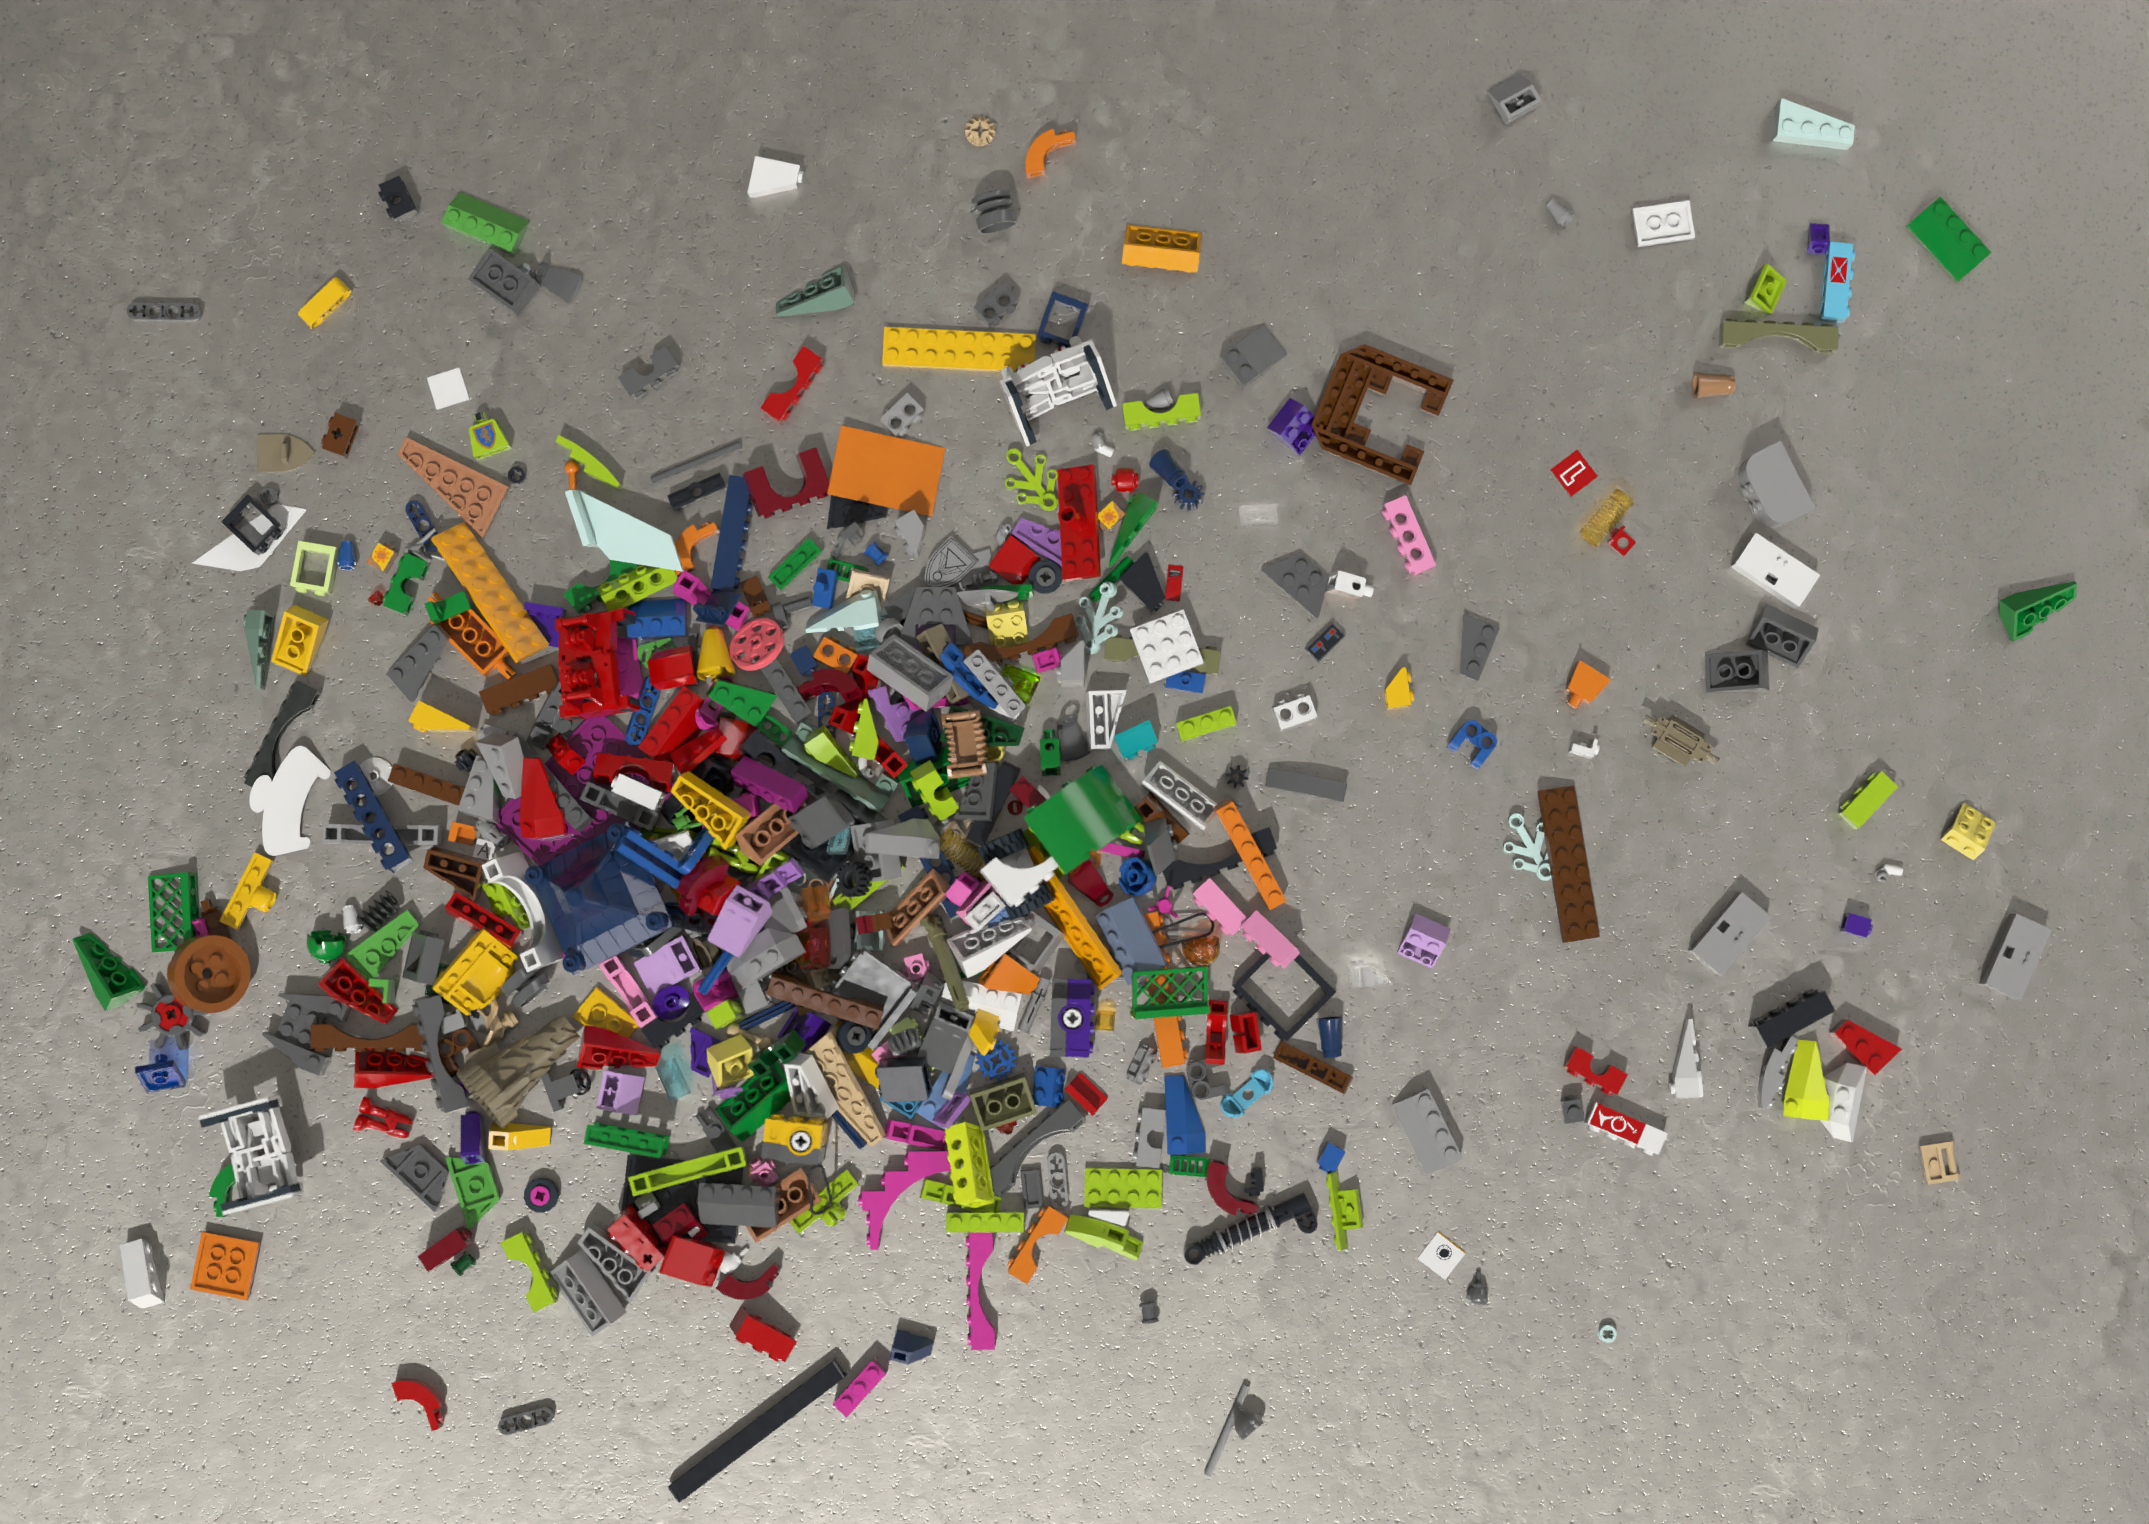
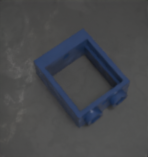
M1053 291L1038 330L1037 338H1040L1041 342L1048 345L1054 343L1058 345V348L1062 346L1070 348L1069 340L1044 331L1053 306L1057 304L1080 313L1072 337L1079 336L1089 304Z

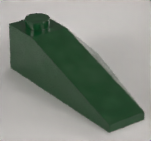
M951 705L949 713L968 711V709ZM981 714L982 720L980 722L984 725L981 729L986 731L983 735L987 738L984 741L987 743V747L1020 745L1024 727ZM944 728L940 741L947 743L949 739L946 738L948 734L944 732L946 730Z

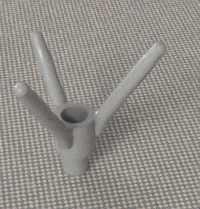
M436 528L429 531L416 544L405 547V553L419 556L427 562H431V559L428 557L445 561L442 556L427 552L424 542L433 535Z

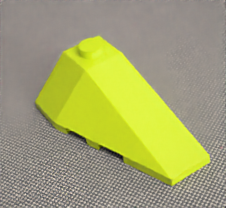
M1798 1040L1785 1093L1783 1116L1829 1121L1830 1098L1826 1091V1079L1823 1077L1818 1043L1816 1041Z

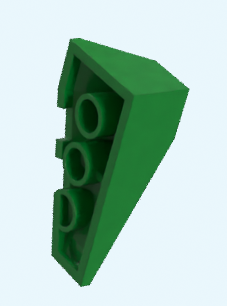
M1141 492L1137 496L1133 494L1127 502L1129 506L1109 562L1111 569L1158 508L1157 501Z
M2073 581L2018 592L2001 599L1999 616L2010 639L2015 641L2034 631L2033 627L2039 622H2046L2048 620L2047 617L2052 612H2059L2076 599L2077 582Z
M92 933L73 938V943L95 996L105 1011L124 1005L145 989L137 973L132 968L128 969L122 964V960L118 956L114 957L107 950L108 947Z

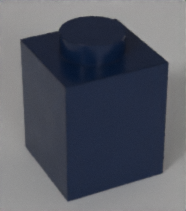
M807 645L790 653L793 662L802 676L804 674L806 676L811 675L812 672L816 671L815 668L819 667Z

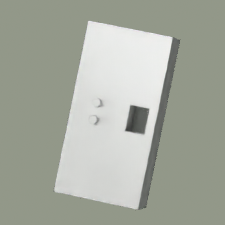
M1758 533L1750 536L1731 565V568L1793 609L1800 607L1820 574Z

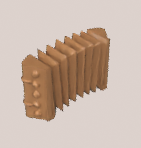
M980 710L941 714L942 725L946 728L944 732L948 734L946 736L949 739L947 743L951 745L948 748L950 751L948 756L950 758L947 760L951 762L947 766L948 778L960 779L961 777L987 774V765L984 762L988 759L984 755L988 752L984 748L988 745L984 742L987 739L983 735L986 731L981 729L984 725L980 722L982 720Z

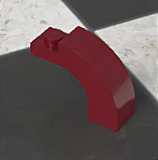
M1209 1158L1206 1168V1182L1214 1202L1222 1210L1236 1216L1237 1209H1240V1212L1245 1214L1257 1213V1202L1236 1197L1227 1190L1225 1180L1229 1168L1228 1163Z

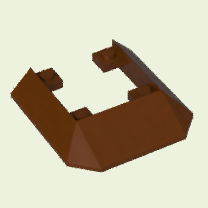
M1366 344L1340 354L1311 425L1321 449L1411 486L1424 451L1407 444L1401 459L1398 460L1366 447L1365 444L1371 429L1354 423L1365 393L1368 389L1385 396L1392 380L1427 394L1421 411L1439 417L1454 380Z

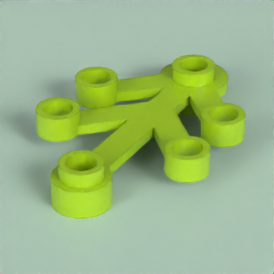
M1015 448L1010 449L1006 454L1007 461L1012 465H1016L1027 481L1007 478L1005 480V487L1009 490L1014 488L1035 490L1040 496H1027L1025 493H1019L1016 500L1020 505L1026 503L1039 504L1045 511L1055 510L1058 506V498L1054 494L1055 481L1058 478L1057 471L1051 469L1047 472L1048 485L1047 491H1045L1041 483L1046 457L1042 454L1036 456L1034 477L1021 460V452ZM1016 454L1018 458L1011 460L1010 456ZM1040 457L1044 459L1042 464L1037 462V459ZM1051 472L1056 474L1054 479L1049 478ZM1010 480L1014 482L1012 487L1007 486V482ZM1019 496H1025L1026 500L1024 502H1020L1018 499ZM1051 499L1053 502L1051 505H1046L1045 501Z

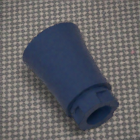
M1160 450L1151 458L1149 463L1150 469L1163 478L1169 486L1175 490H1180L1187 485L1189 481L1188 476L1175 460L1170 450Z
M1343 1017L1317 1018L1321 1050H1323L1324 1058L1341 1057V1049L1343 1048Z

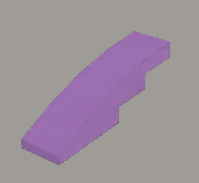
M791 858L745 886L744 889L764 900H768L772 894L785 888L788 883L802 877L805 872L796 860Z

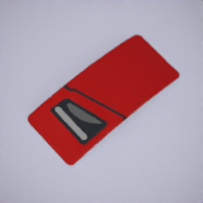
M1168 565L1165 600L1180 601L1183 566Z

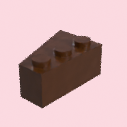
M433 846L427 849L423 868L475 901L480 898L485 878L481 865L488 861Z

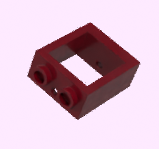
M464 1226L459 1227L417 1257L426 1270L430 1272L472 1244L474 1236L470 1229Z

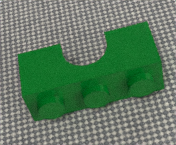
M405 553V556H402L398 562L399 570L397 574L392 576L390 582L392 586L383 597V606L409 616L415 598L406 594L405 584L410 579L424 581L430 563Z

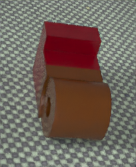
M892 912L855 917L858 935L894 927Z

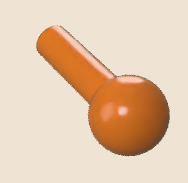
M570 460L566 462L564 469L568 474L569 490H576V474L579 472L580 466L578 462Z

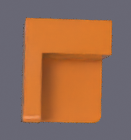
M452 822L448 840L473 846L478 829L474 826Z

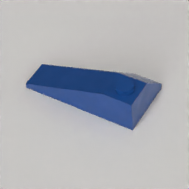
M1184 1075L1164 1076L1167 1154L1206 1152L1205 1131Z

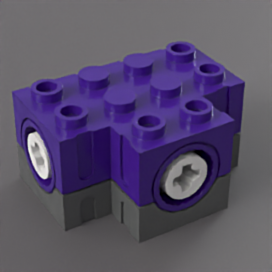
M1052 978L1050 1057L1089 1058V1053L1093 1054V1041H1089L1090 1034L1094 1035V1022H1090V1015H1094V1003H1091V995H1095V983H1091V979Z

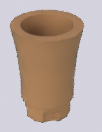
M1701 372L1693 374L1692 393L1695 399L1706 396L1734 394L1736 381L1733 375L1706 374Z

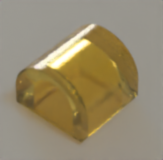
M1096 1010L1095 1029L1114 1031L1115 1012Z

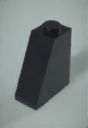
M1145 552L1119 578V582L1151 613L1153 610L1157 612L1164 605L1162 601L1165 599L1150 556Z

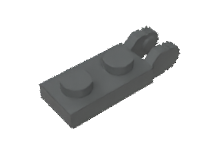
M710 1106L706 1110L714 1121L713 1123L708 1125L702 1114H696L704 1133L717 1153L737 1147L720 1118H717Z

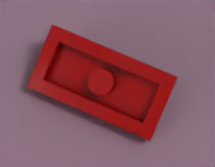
M1079 1073L1064 1089L1092 1116L1108 1099L1082 1073Z

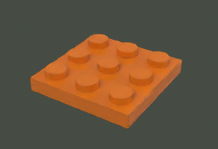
M203 1231L201 1233L190 1289L249 1300L261 1242Z

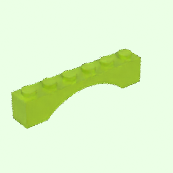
M744 1146L636 1174L628 1177L632 1194L636 1196L693 1179L744 1167L749 1163Z

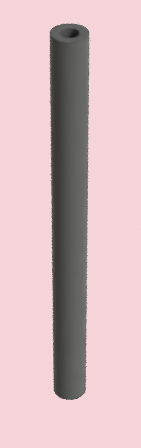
M737 441L650 477L651 481L654 484L741 448V445Z

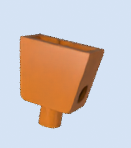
M1579 660L1565 689L1572 694L1567 704L1574 709H1577L1582 701L1590 704L1611 679Z

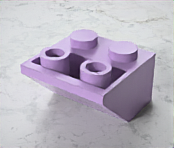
M1415 913L1397 954L1433 969L1447 943L1451 929Z
M608 1069L604 1070L596 1108L616 1113L637 1115L645 1077Z

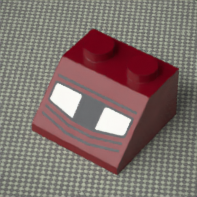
M687 1202L652 1225L667 1247H669L673 1236L700 1240L708 1234Z

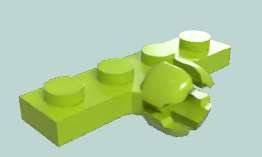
M846 1169L829 1184L832 1204L824 1213L814 1215L808 1209L789 1223L798 1234H802L819 1219H822L829 1227L837 1225L838 1221L832 1214L838 1220L841 1219L842 1221L844 1219L846 1211L840 1202L860 1184L849 1170ZM826 1187L819 1192L822 1201L813 1206L815 1212L822 1211L829 1204Z

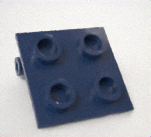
M714 589L705 605L697 603L693 606V610L698 615L696 621L724 626L742 594Z

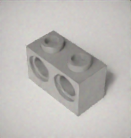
M906 393L880 418V421L895 437H903L910 430L908 427L913 422L916 424L923 418L924 410ZM908 406L915 408V412L911 415L905 413V409ZM895 419H899L902 422L898 428L891 426L892 421Z

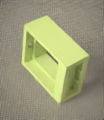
M298 541L290 586L296 588L295 591L300 593H307V590L315 591L314 595L326 597V593L332 594L340 549L333 546ZM304 551L330 555L324 587L299 583Z

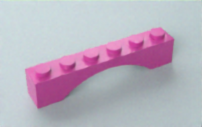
M969 1232V1236H966V1247H970V1255H966V1267H970V1275H966V1285L970 1286V1294H967V1306H971V1314H967V1326H971V1333L967 1334V1343L971 1345V1350H995V1327L985 1315L979 1296L981 1271L986 1260L993 1252V1232Z

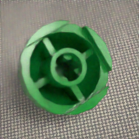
M331 930L312 931L311 936L307 934V949L310 955L319 960L320 963H331L332 960L338 959L345 951L346 935L338 932V935L330 934Z

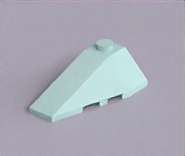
M864 590L809 620L806 624V633L827 632L832 628L844 631L847 627H854V630H862L879 626L882 609L877 590Z

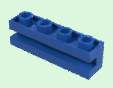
M634 828L632 830L625 829L613 849L677 890L685 874L677 868L679 862L673 858L675 855L666 849L664 851L658 849L659 844L653 840L648 839L646 841L643 839V834Z

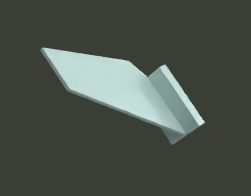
M571 489L565 492L583 546L600 547L610 560L684 572L672 535L588 495L587 491Z

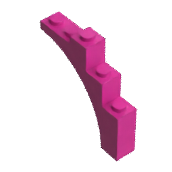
M948 1150L908 1151V1155L904 1157L905 1167H908V1170H886L885 1175L881 1177L882 1187H885V1190H863L862 1195L858 1196V1204L862 1206V1211H870V1214L866 1215V1224L870 1226V1234H867V1245H870V1250L879 1249L880 1234L885 1217L891 1205L903 1191L924 1177L939 1172L951 1171L950 1162L947 1157Z

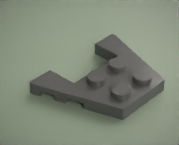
M916 586L899 638L909 645H915L916 624H955V645L973 644L956 588Z

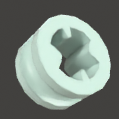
M1602 1325L1598 1329L1597 1334L1601 1341L1611 1343L1616 1339L1617 1333L1614 1327ZM1611 1330L1612 1333L1610 1334H1612V1336L1610 1338H1604L1603 1335L1605 1334L1603 1333V1331Z

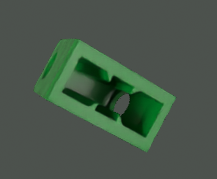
M1043 730L1044 739H1040L1042 776L1061 775L1059 738H1055V730Z

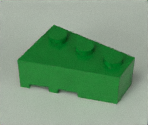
M719 678L715 679L706 693L709 698L756 728L778 696L774 692Z

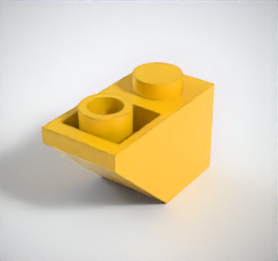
M1406 667L1399 670L1384 690L1387 710L1409 707L1411 702L1414 701L1413 691L1409 690L1408 683H1411L1410 671H1406Z
M978 1008L974 1014L975 1017L968 1035L980 1053L986 1056L988 1050H993L996 1039H994V1036L997 1035L1000 1028L997 1025L999 1017Z

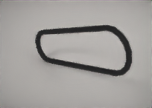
M1197 913L1195 915L1184 918L1167 926L1156 929L1152 933L1154 935L1159 931L1180 924L1197 916H1208L1205 913ZM1210 919L1212 925L1211 930L1206 934L1160 945L1159 947L1164 948L1188 942L1191 940L1207 937L1214 930V921Z
M819 1164L811 1167L807 1173L810 1211L814 1215L824 1213L832 1204V1196L823 1165ZM817 1167L822 1169L829 1196V1204L819 1212L813 1210L810 1173Z

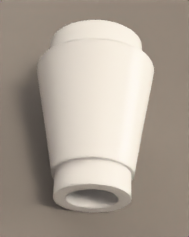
M354 905L343 907V929L346 930L348 935L362 931L361 927L363 925L357 918L358 913Z

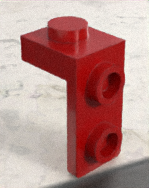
M560 733L552 737L546 745L557 763L572 775L586 763L585 759L570 747Z

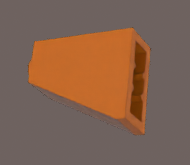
M1004 953L986 968L977 982L987 989L1029 995L1037 988L1040 978Z

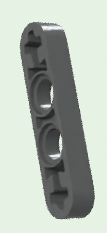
M134 302L129 304L126 310L127 315L135 321L196 322L203 316L201 307L194 303ZM137 307V309L145 311L146 314L137 313V316H135L132 311H135ZM154 307H159L160 314L157 317H152L150 313ZM177 307L179 314L176 317H171L169 314L170 310ZM193 308L196 311H198L194 314V317H192V315L188 313H184V310L187 312H191Z

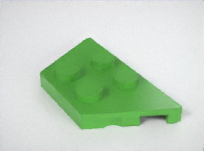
M447 1157L445 1159L467 1228L470 1229L501 1200L489 1162L466 1165L462 1158Z

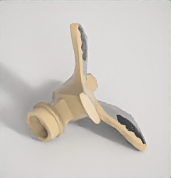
M495 1000L491 1002V1010L488 1016H485L479 1008L469 1011L471 1013L469 1015V1027L477 1032L486 1034L485 1039L480 1043V1048L498 1043L503 1039L506 1029L515 1028L519 1024L512 1011L505 1013L502 1018H499L497 1015L498 1003Z

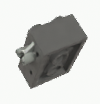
M491 248L468 278L474 286L516 316L521 314L541 287L535 281L533 270L527 263L512 264Z

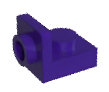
M1810 223L1807 253L1826 254L1830 244L1829 224Z

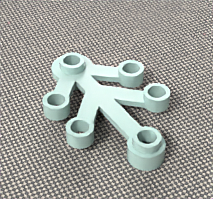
M1104 582L1100 586L1102 595L1096 613L1090 598L1082 597L1079 600L1080 607L1085 608L1092 625L1090 633L1086 625V617L1077 615L1074 618L1076 626L1080 628L1084 637V651L1088 654L1098 652L1103 641L1116 636L1118 633L1116 626L1107 624L1116 618H1121L1123 609L1113 606L1110 609V613L1104 616L1109 598L1114 597L1117 593V586L1114 583ZM1107 625L1104 632L1098 635L1100 629Z
M1518 813L1512 814L1508 818V824L1511 828L1517 830L1527 848L1514 845L1512 842H1506L1503 845V851L1505 853L1513 852L1531 857L1537 864L1526 863L1518 858L1513 861V868L1535 872L1537 877L1543 881L1552 879L1548 854L1546 852L1544 860L1540 855L1544 832L1539 831V826L1543 824L1538 823L1536 825L1537 834L1533 843L1523 826V816ZM1513 818L1519 820L1518 825L1512 823ZM1507 844H1510L1512 846L1511 851L1506 850L1505 847ZM1516 861H1521L1522 866L1520 868L1516 867ZM1544 867L1548 869V874L1546 875L1542 874Z

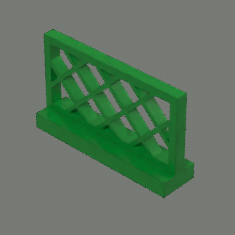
M196 872L148 876L152 952L175 951L178 945L173 941L179 934L184 938V941L196 936L192 922L199 918ZM180 877L181 885L176 890L170 883L174 878ZM154 879H160L164 883L159 891L154 887ZM167 887L174 892L169 900L162 895ZM176 896L182 902L178 909L171 903ZM159 897L165 902L161 910L155 906V902ZM168 906L175 911L170 919L163 914ZM178 915L183 920V924L179 928L173 923V920ZM160 916L167 922L162 929L158 928L156 924ZM169 925L176 930L171 938L164 933ZM160 936L168 941L163 948H158L157 940Z
M1207 966L1132 971V1007H1130V1015L1134 1019L1210 1014ZM1196 971H1202V979L1196 983L1191 977ZM1177 973H1183L1186 977L1178 985L1173 978ZM1159 974H1164L1167 979L1159 986L1154 979ZM1145 975L1149 980L1141 988L1137 984V976ZM1188 980L1195 984L1189 993L1182 989ZM1171 981L1177 987L1169 995L1163 989ZM1151 983H1154L1158 989L1150 996L1144 990ZM1198 988L1202 991V1000H1194L1191 997ZM1181 990L1186 996L1181 1002H1176L1173 997ZM1162 991L1167 998L1163 1003H1157L1154 999ZM1144 993L1149 999L1144 1004L1137 1005V998Z

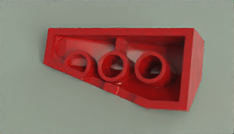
M523 758L519 817L522 838L539 839L567 833L562 808L559 809L555 801L557 796L550 789L548 784L549 777L541 758Z
M726 874L725 881L712 883L702 892L697 906L712 915L719 916L725 901L741 882Z
M367 1048V1051L364 1052L355 1051L354 1088H379L432 1078V1073L428 1072L426 1066L428 1058L414 1054L408 1056L396 1052L394 1049L392 1051L386 1049L384 1052H376L374 1048Z

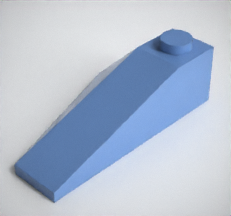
M972 1054L968 1057L955 1090L966 1094L975 1056ZM943 1071L933 1085V1091L929 1099L923 1101L916 1112L933 1124L935 1123L932 1119L948 1100L941 1097L949 1076L948 1073Z

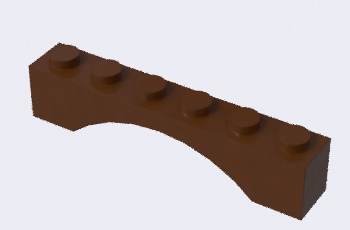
M1071 613L1053 619L1049 627L1041 635L1025 644L1013 647H998L977 642L962 647V652L965 655L964 658H966L976 649H979L987 659L989 658L992 662L996 661L1001 665L1003 660L1010 659V661L1020 659L1022 654L1028 653L1030 656L1039 653V649L1045 647L1047 650L1058 647L1057 644L1065 642V644L1075 642V638L1079 636Z
M775 971L772 972L766 992L768 996L877 1030L884 1013L883 1005L867 1000L832 994Z
M332 1023L311 1024L310 1048H315V1051L318 1052L327 1051V1048H335L337 1052L347 1051V1048H355L357 1052L367 1051V1048H374L376 1052H384L386 1048H394L396 1052H404L406 1048H414L415 1052H423L421 1042L424 1041L422 1035L418 1033L417 1024H410L394 1035L375 1039L349 1035Z

